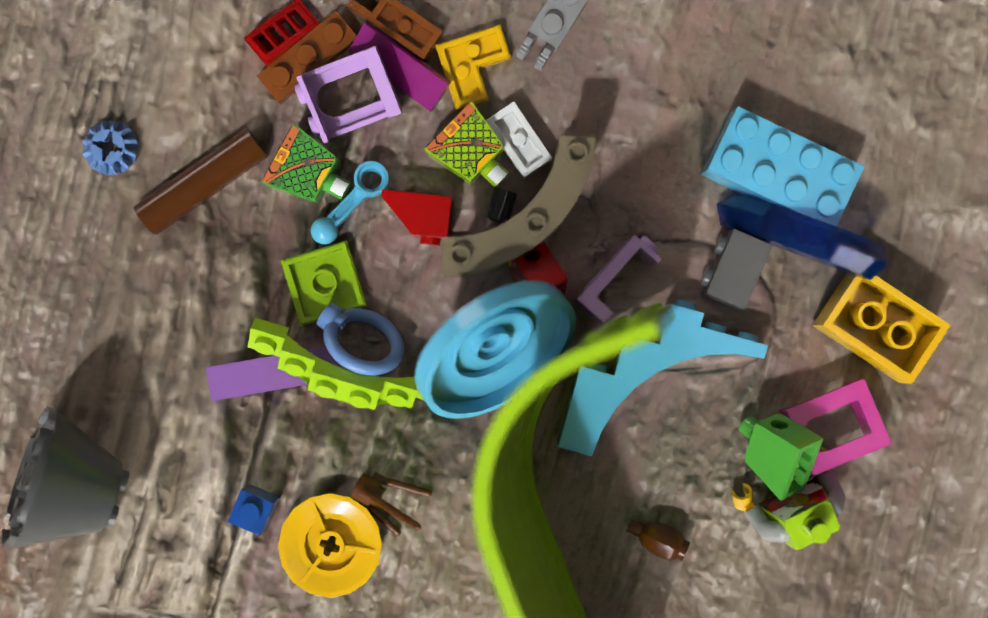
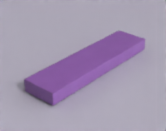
M326 346L307 349L313 355L335 366L346 369L330 355ZM275 355L206 367L211 401L307 384L301 378L277 369L279 357Z

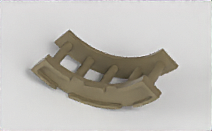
M559 135L551 172L535 198L510 220L495 228L474 235L443 237L441 274H444V277H466L498 270L507 266L509 261L533 249L540 242H545L567 217L582 192L592 164L596 137Z

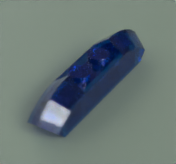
M732 194L717 203L720 225L729 230L736 229L791 253L868 280L873 279L887 266L884 246L846 229L745 195Z

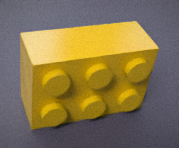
M863 266L848 270L812 324V326L896 382L913 384L951 326Z

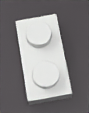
M512 102L486 120L502 142L504 151L523 179L552 161L553 158L515 102Z

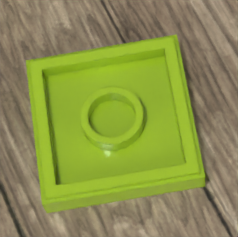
M347 240L281 260L300 326L317 322L323 310L331 302L337 304L342 310L367 307Z

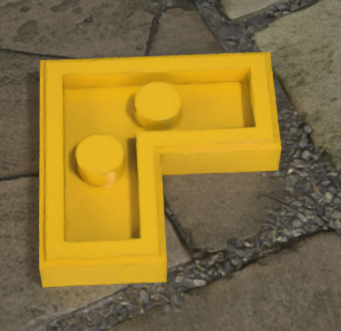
M501 24L435 45L444 75L451 81L449 90L456 112L461 111L470 101L475 106L489 102L479 69L511 59Z

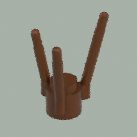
M376 471L372 477L366 473L362 474L350 497L365 506L371 515L396 536H399L401 531L375 507L380 506L414 529H421L420 523L382 499L386 489L381 485L428 497L432 495L431 490L387 478Z

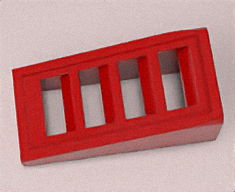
M295 0L256 27L243 39L268 67L320 23L301 0ZM296 12L307 23L305 27L302 28L292 17ZM285 21L296 31L292 36L282 26ZM277 30L285 41L279 44L271 34L273 31ZM265 38L274 47L269 52L261 44Z

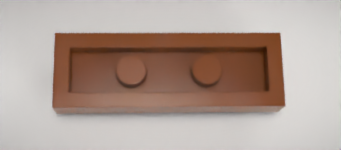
M335 11L260 72L257 77L281 105L296 93L294 85L298 84L297 76L335 61L351 47L357 35L338 12Z

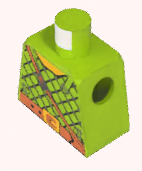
M471 101L424 148L430 158L470 185L482 175L495 188L509 175V172L496 161L504 152L502 142Z

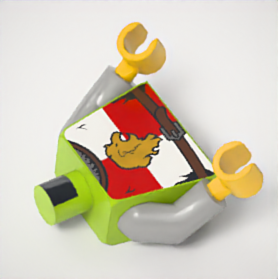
M830 469L820 473L819 477L815 475L809 478L804 490L783 500L774 495L758 503V506L754 505L753 492L750 485L742 484L746 495L744 497H739L733 490L731 491L735 508L747 511L746 517L759 535L766 541L785 543L794 550H800L814 542L816 544L827 542L831 534L839 531L841 528L837 517L843 513L846 497L835 472L830 471Z

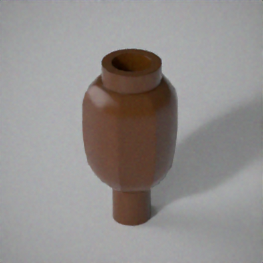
M631 519L626 532L639 537L640 544L644 549L668 561L674 559L683 561L690 542L684 539L683 534L679 530L656 521L642 524Z

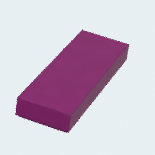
M365 22L348 52L355 54L377 45L392 84L430 112L433 111L448 89L451 81L379 29Z

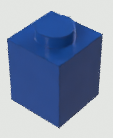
M249 484L241 489L227 522L260 536L268 529L281 497Z

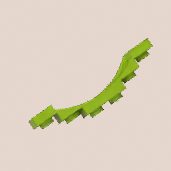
M254 318L250 329L248 348L264 355L278 356L277 369L301 378L308 385V391L315 392L323 398H332L357 408H369L375 410L376 406L386 404L412 408L415 398L424 400L416 387L415 376L404 378L379 377L358 374L335 366L313 355L288 336L289 327Z

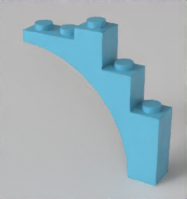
M676 299L675 305H665V307L672 306L676 319L661 337L656 338L655 343L650 340L617 353L611 374L606 373L608 366L595 362L587 364L586 367L577 368L556 444L560 448L592 456L601 431L616 407L638 385L657 372L681 361L707 355L736 354L765 359L768 345L758 343L759 336L739 331L738 337L725 334L726 327L706 322L705 327H701L704 313L695 311L696 304Z

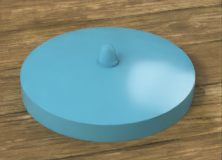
M541 281L513 283L482 295L448 319L425 346L415 371V383L419 393L434 413L446 418L456 419L478 416L504 406L506 401L525 381L566 352L576 328L574 309L555 286Z

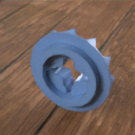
M101 120L94 127H89L86 138L82 139L84 144L82 155L89 163V167L105 175H117L125 172L133 165L138 155V141L134 132L127 125L116 120ZM113 137V144L121 148L122 152L117 150L116 152L110 151L109 155L106 156V151L101 149L98 143H108L110 138Z

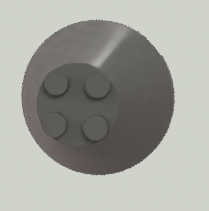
M45 407L37 421L43 427L39 428L36 437L31 435L5 515L10 517L8 523L10 530H2V548L14 549L100 532L105 526L113 527L117 519L119 506L115 505L118 491L123 492L126 488L129 471L123 470L122 463L55 408Z

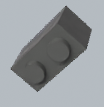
M736 229L728 231L726 235L721 234L713 250V253L717 254L712 267L708 265L705 268L699 284L704 286L700 294L736 310H745L773 245Z

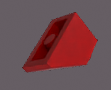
M382 189L381 197L414 238H420L419 244L440 246L443 237H449L452 197Z

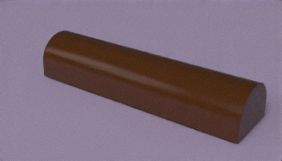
M246 127L133 207L134 211L145 227L154 235H158L266 159L268 155Z

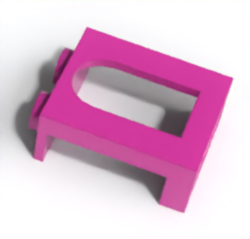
M864 378L851 380L842 384L837 389L790 408L779 410L780 414L805 427L813 418L851 404L864 436L832 449L819 451L810 475H817L892 444Z

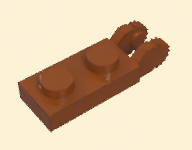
M350 0L346 6L349 10L405 47L424 62L443 36L441 29L398 0H373L378 3L373 12L357 1Z

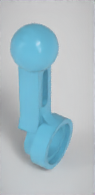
M367 161L358 166L354 173V189L327 217L318 218L311 225V236L317 243L323 245L332 243L337 238L339 226L363 201L370 197L379 196L382 194V189H387L389 177L387 170L382 164L375 161ZM367 172H376L382 179L381 184L375 189H368L361 182L363 175Z

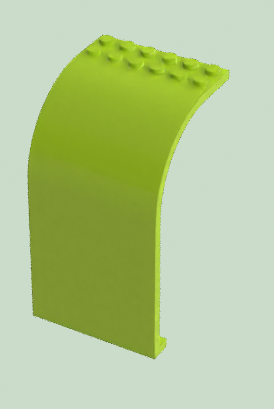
M657 302L640 309L630 318H628V315H624L608 321L593 331V333L588 334L589 336L584 337V341L537 371L525 381L506 401L495 417L478 457L473 487V513L477 539L483 559L506 618H587L536 486L533 469V444L537 422L550 392L564 374L661 337L676 319L671 305L662 307L661 302Z

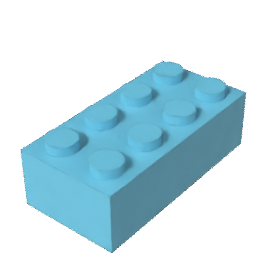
M737 106L729 114L701 175L813 229L826 233L836 229L865 166Z

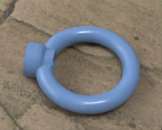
M331 302L317 320L316 324L324 330L323 338L328 352L340 365L350 371L363 375H382L395 369L403 359L405 347L399 330L390 320L377 312L363 308L342 310L337 304ZM348 322L370 324L379 329L388 338L391 351L385 359L380 361H365L356 358L341 346L338 340V333L341 332Z

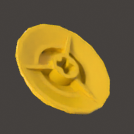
M328 493L310 497L293 508L281 527L278 549L282 567L294 584L309 594L332 598L350 594L367 583L379 564L382 541L379 526L365 506L351 497ZM330 536H334L336 538L335 544L340 546V549L334 548L332 552H328L326 550L327 544L322 541L328 540Z

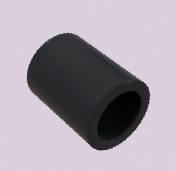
M495 187L486 218L499 223H505L510 220L517 194Z

